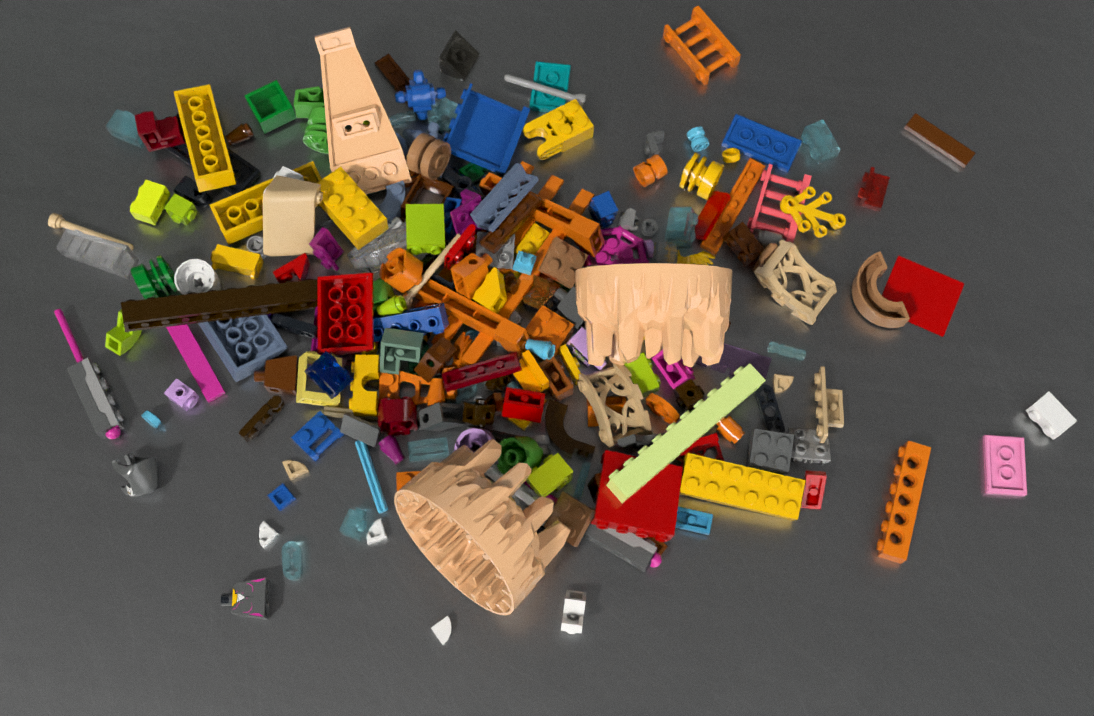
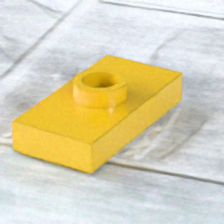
M562 345L559 348V355L574 384L578 385L579 374H581L578 369L580 364L576 357H572L567 345Z

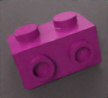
M322 227L309 245L313 249L312 253L321 259V264L326 269L330 270L331 268L338 271L339 267L335 261L344 250L328 229Z

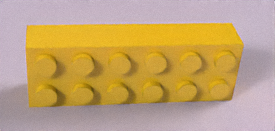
M210 84L173 91L199 192L236 185Z
M313 161L293 169V171L303 175L304 181L317 183L322 179ZM273 178L210 204V208L228 245L263 230V194Z
M687 453L684 456L680 495L791 521L798 520L806 480Z

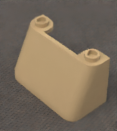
M275 176L266 188L263 196L264 255L272 257L296 256L304 253L306 255H314L309 243L315 237V208L323 199L321 184Z

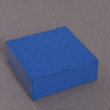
M284 483L267 495L280 512L296 500Z

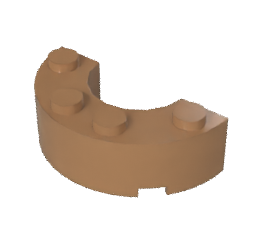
M881 251L877 252L864 261L854 277L852 283L854 304L867 320L878 326L886 328L904 327L910 317L903 301H889L881 296L877 290L876 281L883 276L888 268Z

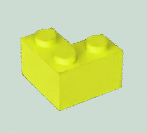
M559 453L554 456L551 454L545 458L544 464L539 468L534 467L527 478V483L539 497H547L554 490L558 492L572 481L573 470Z

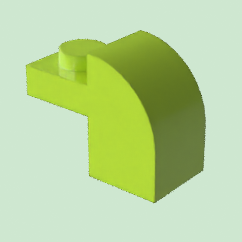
M122 309L118 311L117 326L106 333L105 347L119 356L132 348L142 330L125 332Z

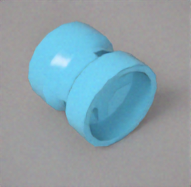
M701 126L692 128L686 134L688 140L691 141V147L694 152L702 151L710 144L704 136L705 131Z

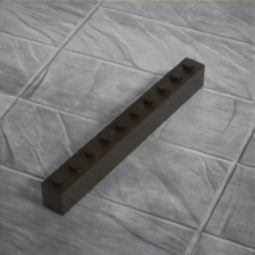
M305 279L296 282L287 281L279 284L268 283L262 286L250 285L245 288H228L219 291L209 290L202 293L190 292L185 295H168L167 297L160 298L149 297L143 300L130 299L126 302H121L125 332L315 309L318 306L317 279Z

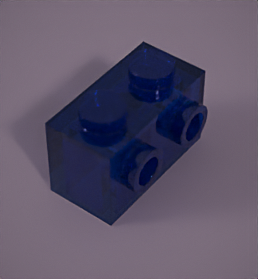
M327 351L304 371L331 400L353 380L348 370L342 368L337 363L336 358L328 354Z

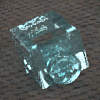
M349 508L339 531L345 536L361 541L362 537L359 534L360 532L363 533L367 526V512L359 508L355 510Z

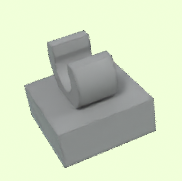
M629 208L621 212L617 227L621 225L626 230H637L638 227L634 225V222L639 221L640 218L635 216L636 210Z

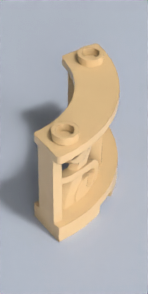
M781 239L778 242V248L763 267H758L755 270V275L762 287H768L772 292L771 297L781 306L785 304L793 310L791 314L813 325L817 315L833 294H836L835 282L830 277H825L811 267L801 256L793 242ZM785 273L800 274L804 291L796 290L788 293L786 291L787 277ZM817 285L826 290L821 298L813 295L822 292L817 289ZM795 295H800V296H803V297H799V301H798V300L795 298ZM813 301H818V303L812 309Z
M614 363L613 367L587 375L581 373L579 374L578 381L580 392L586 396L595 413L600 429V440L609 447L617 444L618 439L633 434H652L648 410L644 411L641 400L644 398L638 384L632 383L630 379L632 374L625 365L621 366ZM618 385H620L623 390H619L617 388ZM609 390L619 396H627L628 401L622 408V415L605 405ZM627 408H631L633 413L629 412L627 417ZM620 424H622V434L612 436L610 426L613 425L616 432ZM627 426L636 427V429L627 432Z

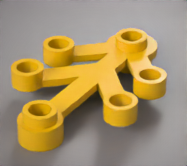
M811 186L804 189L796 197L790 195L783 197L780 202L781 211L791 214L798 225V230L802 233L808 231L812 226L816 237L822 238L827 234V228L820 225L816 218L828 221L835 230L842 228L846 223V218L843 214L837 213L832 215L816 209L820 205L827 204L832 200V195L829 192L822 193L818 199L806 206L799 203L804 199H811L815 196L816 191ZM799 212L803 213L807 220H803Z

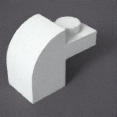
M566 590L561 631H566L569 634L582 633L587 592Z

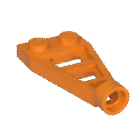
M399 371V375L380 372L378 405L383 398L400 399V383L403 381L415 385V395L411 397L412 402L416 405L428 403L426 402L427 397L420 396L421 385H430L431 381L428 383L421 376ZM444 386L445 399H456L457 389L446 394Z

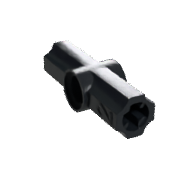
M455 167L445 169L442 178L445 182L454 186V190L459 194L460 199H462L460 192L465 189L480 194L482 200L486 197L485 194L472 184V180L469 177L462 175Z

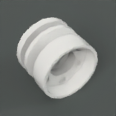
M189 259L177 268L174 275V283L182 295L190 292L202 293L209 290H221V281L211 265L204 260Z

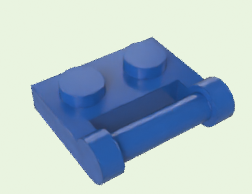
M319 411L291 438L316 462L319 459V455L344 434ZM331 430L332 433L317 448L312 450L311 447Z

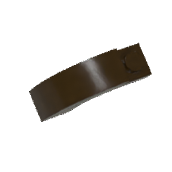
M549 400L545 413V430L554 449L569 459H572L573 453H577V456L583 459L593 458L596 446L575 440L565 431L563 423L568 412V405Z

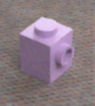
M177 378L164 392L171 401L186 412L196 405L199 398L195 391Z

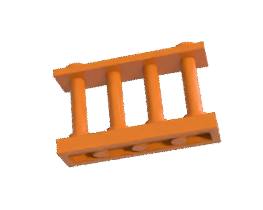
M699 5L693 8L691 20L672 30L668 24L665 25L664 40L671 44L695 73L696 78L702 81L704 85L708 84L709 73L723 64L729 63L732 68L739 64L741 54ZM694 25L702 31L684 43L678 37V35ZM708 38L712 44L697 54L693 55L688 49L702 39ZM715 50L719 51L723 57L704 68L699 60Z

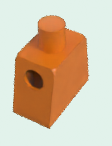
M470 253L451 268L456 292L470 300L474 297L475 291L482 285L486 275L489 273L488 266L493 262L488 254L485 253L480 258L474 253Z

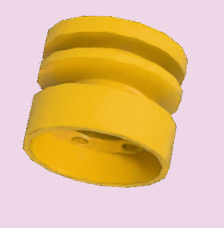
M695 152L682 172L679 187L685 189L687 184L690 183L687 191L691 192L697 186V196L709 200L722 175L724 165L713 160L707 167L705 166L707 161L705 156L698 163L700 154Z

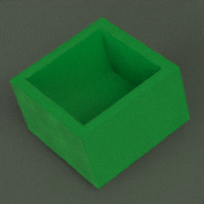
M277 80L244 95L264 134L297 118L291 103Z

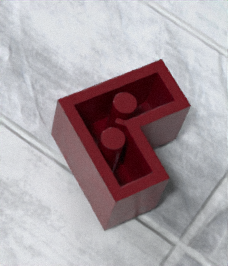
M145 111L134 115L138 135L149 152L185 144L182 126L177 116H169L158 120L153 111Z

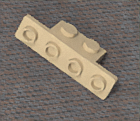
M821 366L818 373L814 375V384H817L815 401H818L816 418L819 419L816 435L819 436L820 443H824L828 437V427L842 428L844 426L842 390L826 389L825 367Z

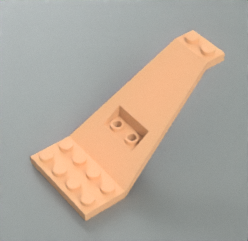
M351 27L315 36L321 60L331 172L342 167L365 194L385 190L386 186L402 180L404 184L411 183L412 179L402 146L358 51ZM368 120L370 123L365 125L363 121ZM350 125L352 128L347 130L345 126Z

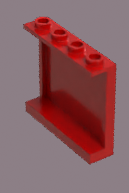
M605 450L600 461L602 468L595 513L591 524L596 525L599 529H616V532L622 534L634 533L640 538L653 537L659 542H667L675 535L683 467L672 464L667 465L622 504L606 485L610 481L609 476L616 469L621 471L625 468L623 464L631 457L635 459L637 457Z

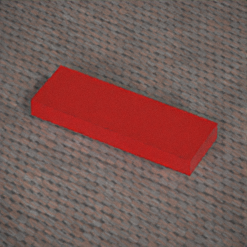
M713 191L688 233L690 238L706 241L731 198L729 193Z

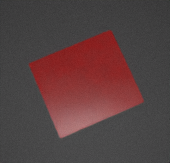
M898 256L881 296L893 302L903 301L910 317L909 323L943 337L964 283Z

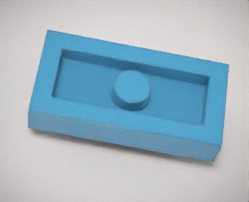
M678 507L675 528L709 535L713 514Z

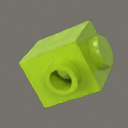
M175 193L164 207L170 218L178 224L182 222L188 226L190 221H193L197 215V209L194 204Z

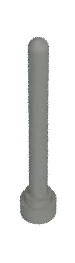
M506 74L504 76L505 81L569 101L576 99L582 108H584L587 94L576 93L574 95L513 75Z

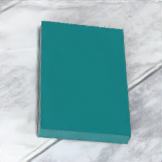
M536 61L533 82L568 92L571 65ZM532 89L529 108L530 111L550 112L566 104V99Z

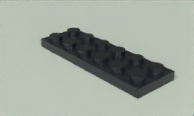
M177 113L175 116H177V118H178V120H179V122H180V124H181L180 116H179V114ZM185 136V144L165 148L192 168ZM227 148L236 185L222 187L221 189L232 196L248 189L261 175V172Z

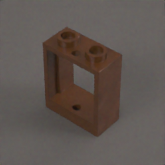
M419 174L401 205V217L406 218V204H414L423 188L443 196L444 199L441 204H444L446 197H454V186L437 179L430 180Z

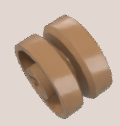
M421 133L409 148L406 162L408 169L430 180H436L442 175L449 163L451 156L450 144L441 139H436L428 133Z

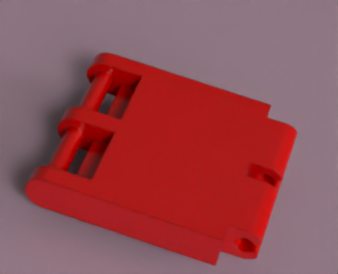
M470 224L444 257V267L447 265L448 270L463 260L462 255L464 252H469L474 246L476 230L474 224Z

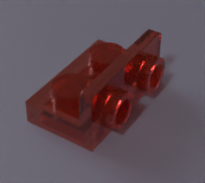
M871 167L863 175L862 182L864 187L860 188L857 198H860L859 206L880 212L890 177L874 173L875 167Z

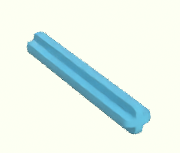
M357 440L355 445L378 513H384L388 511V506L367 444Z

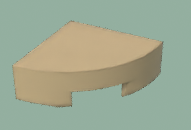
M774 374V394L786 391L792 384L794 376Z
M286 460L282 462L290 480L309 472L306 466L298 461Z

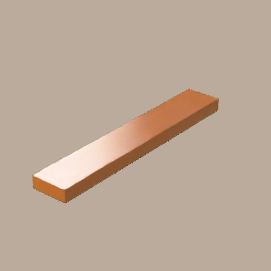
M752 158L749 159L729 193L731 196L729 202L706 241L702 240L701 248L715 255L717 254L724 242L722 237L731 230L766 165Z

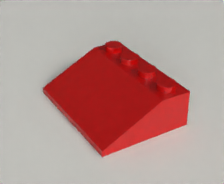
M373 273L317 277L318 353L323 355H346L374 350Z

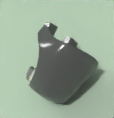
M129 453L124 456L127 465L121 464L119 458L112 461L113 470L129 482L126 486H121L122 492L125 495L132 497L143 496L152 493L157 488L158 466L156 456L144 458L136 457L133 453Z

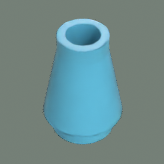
M528 339L525 344L526 350L529 349V351L543 360H550L554 356L555 345L551 341Z

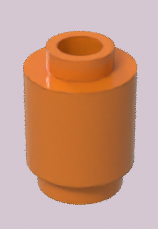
M730 415L728 418L724 417L716 424L719 426L716 430L734 444L745 434L742 430L743 428Z

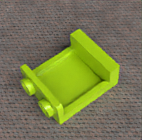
M406 204L408 252L413 255H420L422 253L437 255L445 249L444 204Z

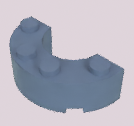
M403 180L386 186L387 194L385 200L381 205L377 206L390 224L395 217H401V205L407 196Z

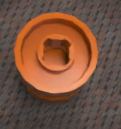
M657 154L646 159V163L641 162L633 168L637 180L643 187L649 186L655 182V179L659 180L668 174L664 161Z

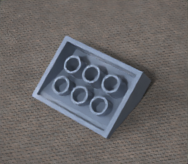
M267 315L198 323L235 382L254 374V371H258L265 366L267 360L274 359L288 349Z

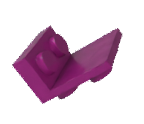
M465 189L460 192L462 205L451 211L450 215L456 235L457 233L462 235L470 224L476 226V235L477 231L481 232L484 229L477 227L470 214L481 203L482 199L480 194Z

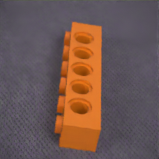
M907 441L903 446L899 447L897 456L900 459L899 464L895 465L893 475H896L889 489L891 499L887 501L885 506L887 516L886 520L884 519L881 524L880 530L883 531L882 538H879L877 542V557L900 564L907 560L931 447L912 441ZM907 460L912 461L915 467L911 468L907 464ZM903 478L909 480L910 486H906L903 483ZM899 497L906 500V505H902L899 502ZM895 515L902 519V524H898L895 521ZM891 534L897 537L898 543L891 541Z

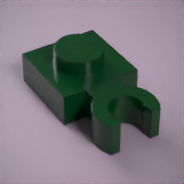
M471 162L459 170L462 175L472 180V184L483 178L484 172L490 171Z

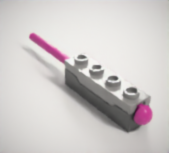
M57 309L54 313L77 362L66 368L96 434L102 439L106 437L117 439L121 434V429L124 428L122 424L124 418L120 411H116L114 407L116 401L106 390L109 386L105 379L99 375L101 372L99 365L96 362L93 363L89 358H83L62 309Z
M526 480L523 484L531 488ZM551 494L546 497L551 499L554 505L558 501V498ZM590 522L583 535L586 539L643 572L646 571L650 562V567L652 568L658 567L662 562L660 554L657 553L655 543L648 538L643 540L634 533L622 534L616 532V529H599Z

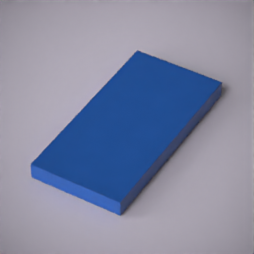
M735 114L721 146L737 148L743 155L768 165L771 164L773 165L772 167L788 173L802 140Z

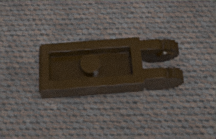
M276 395L272 399L270 398L239 431V435L244 441L248 443L250 440L255 439L259 434V430L271 422L273 415L282 411L285 404L281 396Z

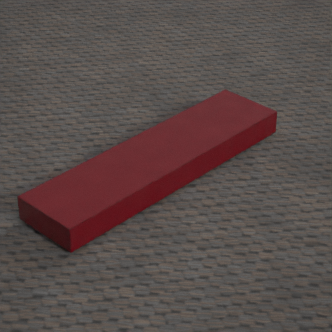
M514 352L442 373L445 390L449 392L522 371L518 353Z

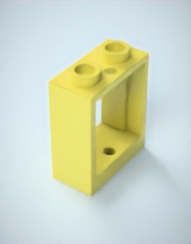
M307 351L301 355L298 362L296 403L319 406L338 405L341 392L342 358H338L334 354L318 355L314 351ZM307 364L331 367L330 394L305 391Z

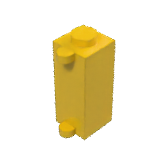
M219 244L211 253V267L215 271L222 269L250 276L253 280L259 277L264 263L260 254Z

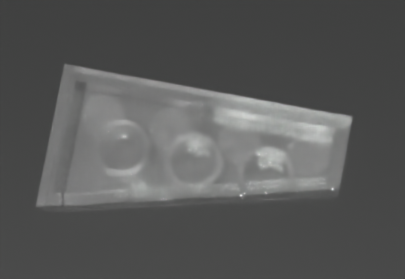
M406 222L396 229L386 231L384 235L375 238L358 250L354 247L351 252L347 253L357 274H374L379 272L382 263L386 264L388 261L386 257L391 251L396 248L407 250Z
M66 229L56 247L63 256L126 279H130L132 275L130 268L137 266L139 262L135 252L128 245L84 234L76 229L74 231Z

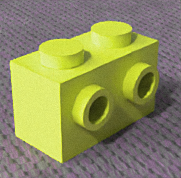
M145 179L143 185L139 187L135 201L130 205V212L135 219L156 225L171 194L166 186Z

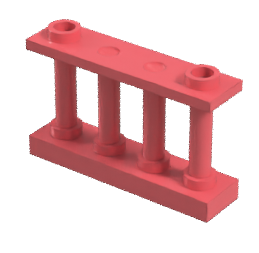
M769 164L768 169L762 172L760 180L763 181L754 216L753 218L749 217L747 227L751 233H753L754 228L782 234V238L785 241L793 242L798 225L791 214L761 205L764 196L779 201L787 196L767 190V183L771 181L796 188V191H799V195L804 189L809 187L812 176L805 174L803 179L798 181L770 174L773 165ZM805 199L801 201L799 204L804 205ZM761 212L785 219L790 223L789 228L785 227L783 229L757 221L758 214Z

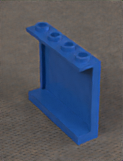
M470 83L468 90L464 88L461 99H463L462 104L458 103L455 114L458 115L456 119L452 118L448 127L451 129L450 134L446 132L443 141L450 144L452 155L504 176L530 108L524 106L522 111H519L471 90L473 84Z

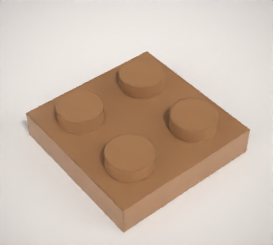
M554 237L538 271L570 289L575 283V271L583 267L588 255L560 238Z
M562 491L544 527L547 528L559 520L571 530L566 542L577 547L594 517L595 510Z

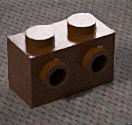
M743 221L722 237L744 266L755 260L764 250Z

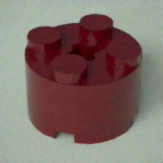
M405 396L400 399L383 398L380 400L381 403L377 407L380 433L383 434V431L388 432V436L397 437L409 435L413 429L414 432L417 431V405L412 402L411 397Z

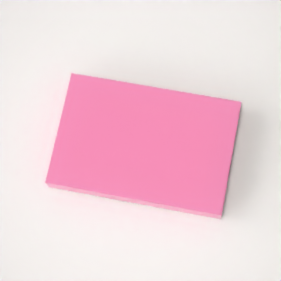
M984 435L985 493L1026 496L1027 481L1024 437Z

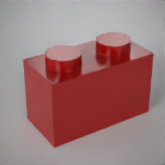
M506 387L502 417L540 423L545 393Z

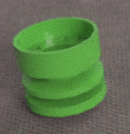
M314 108L309 114L308 126L305 129L303 142L307 147L317 152L329 154L325 108Z

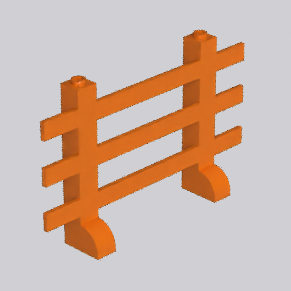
M523 161L520 163L526 174H531L534 170V166ZM489 172L480 182L481 192L487 196L502 178ZM551 175L540 192L535 194L543 200V204L514 233V251L536 221L553 230L535 254L537 258L531 275L524 273L520 275L517 279L518 289L514 295L507 293V301L498 314L429 279L414 296L420 300L414 308L444 303L446 314L449 315V325L444 332L435 335L431 344L434 345L441 337L451 341L464 323L480 333L461 358L462 361L469 365L478 363L493 340L499 342L509 353L517 352L519 360L522 359V353L527 351L525 344L530 339L525 328L508 319L541 272L538 269L554 237H558L563 241L567 236L572 238L581 250L593 257L602 248L604 239L599 223L582 216L595 195L581 189L568 209L558 205L551 200L563 185L564 180L554 175ZM474 248L473 250H470L469 252H467V251H465V252H466L467 254L473 253L476 248ZM446 265L439 273V276L452 282L451 269L448 270Z

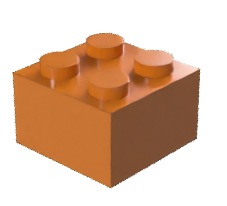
M542 305L525 329L530 339L551 341L555 345L554 357L556 358L559 354L560 346L565 345L574 333V324Z

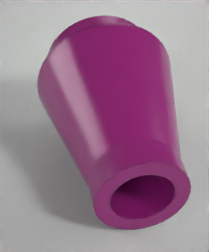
M389 435L378 443L380 450L396 465L405 459L396 437L394 438L392 435Z

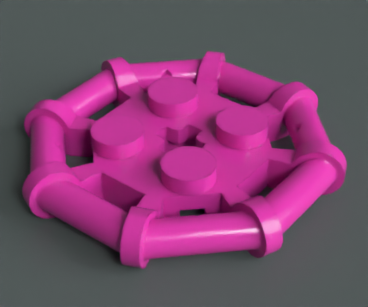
M621 225L619 227L601 229L603 239L604 236L616 234L617 236L616 239H604V245L595 256L597 265L649 263L642 237H637L628 230L623 229ZM621 236L627 238L633 243L628 245L627 243L621 240ZM636 248L638 251L639 259H635L633 257V250H635ZM587 254L584 267L591 265L590 257L593 256ZM610 255H618L619 260L611 261Z

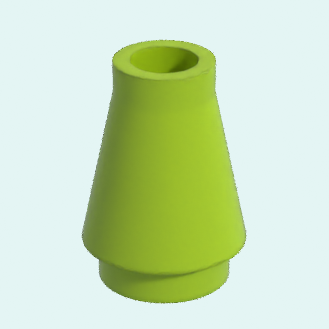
M394 295L377 306V312L380 316L403 313L407 309L406 301L402 295Z

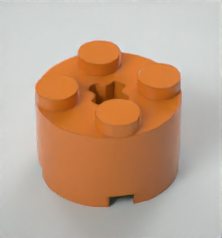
M396 248L387 255L388 261L386 264L382 263L379 272L380 278L401 293H405L414 285L421 283L423 278L421 276L423 262L402 248Z

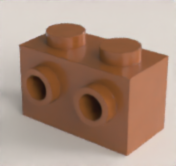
M553 356L550 360L546 359L538 364L549 380V387L547 389L554 401L560 402L573 394L574 383L569 376L565 375L564 367L560 361H557Z

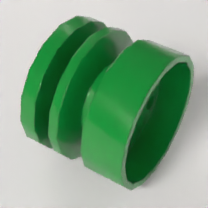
M162 255L156 257L158 266L153 259L149 260L151 267L149 270L142 263L130 268L134 281L144 299L149 297L160 298L159 290L161 289L167 296L170 295L169 285L174 292L178 291L174 283L175 273Z

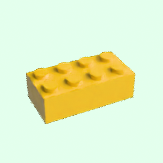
M339 167L316 183L321 184V192L323 193L322 202L319 204L320 207L358 250L388 230L387 218L342 167Z

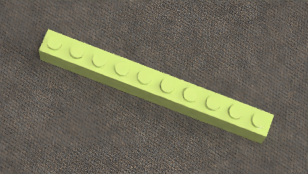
M748 364L745 368L740 366L733 373L735 376L732 379L727 377L720 384L721 388L711 390L707 394L709 398L705 401L703 399L699 400L693 406L695 409L692 412L687 410L680 417L681 421L679 423L673 422L666 428L667 433L664 435L658 434L652 440L653 444L650 447L645 445L638 451L639 456L637 458L631 457L623 464L625 468L621 471L616 469L609 476L610 481L606 486L622 504L766 381L751 364Z

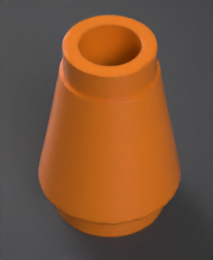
M432 378L426 398L428 407L439 402L445 403L443 379Z

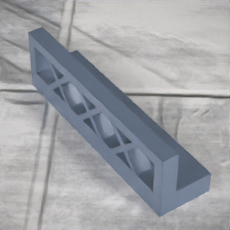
M516 163L470 214L477 227L494 232L539 181L538 177L526 174L523 166Z

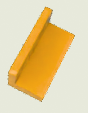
M529 349L523 352L522 359L519 360L522 371L513 373L523 390L542 392L549 387V380Z

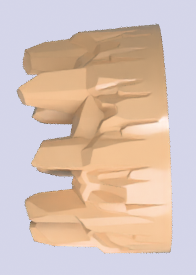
M641 263L591 266L575 271L576 305L578 314L585 321L588 364L602 366L606 356H609L612 363L621 366L625 362L627 364L631 363L640 356L644 336L646 358L648 359L658 354L663 347L664 360L668 365L678 362L682 357L684 365L693 367L699 356H702V363L706 365L719 363L724 350L725 332L729 327L732 290L731 269L696 264Z
M491 439L474 453L469 447L463 445L442 462H431L395 493L394 504L406 531L432 565L453 586L476 604L495 614L506 616L510 615L535 588L538 581L545 575L546 566L562 549L571 530L557 520L537 534V530L553 512L554 502L549 498L541 496L524 510L516 505L512 496L530 476L532 469L528 464L518 463L495 482L485 477V472L499 459L502 451V446L494 439Z

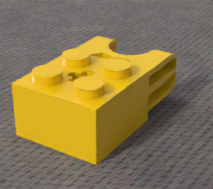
M574 99L524 125L522 132L528 139L537 136L546 139L537 150L539 159L545 160L592 138L594 125L578 101Z

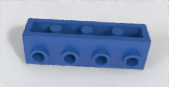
M444 303L406 309L403 313L374 315V342L379 341V344H381L385 328L424 333V336L428 332H433V334L444 332L449 325Z

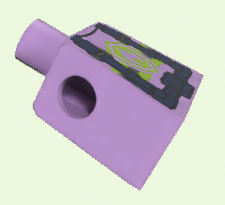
M582 327L569 340L567 347L571 355L588 368L590 364H588L586 330ZM605 360L602 366L595 367L600 371L608 362Z

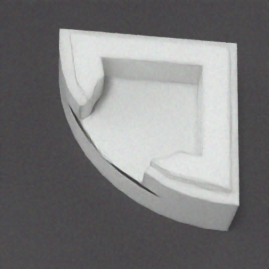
M381 518L373 523L367 533L368 545L387 539Z
M263 521L259 527V542L266 550L279 534Z
M448 616L431 627L442 645L449 640L452 626Z

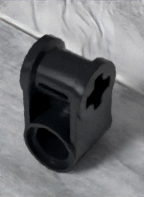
M184 176L173 190L177 195L200 208L207 207L211 202V197L207 191L199 192L197 183L188 176Z

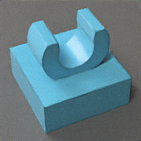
M518 251L512 270L531 275L537 256Z

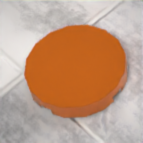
M654 393L648 395L646 404L655 415L665 417L663 420L669 424L677 423L680 415L671 404Z

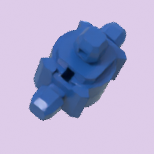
M414 70L413 80H409L410 85L405 86L406 92H396L395 101L397 103H405L407 101L408 107H413V112H417L418 119L426 120L427 111L432 110L431 105H435V98H445L446 91L443 87H436L434 89L433 84L428 83V79L424 78L422 70Z

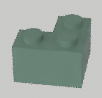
M385 328L381 340L380 372L399 375L402 361L419 363L423 349L424 333Z

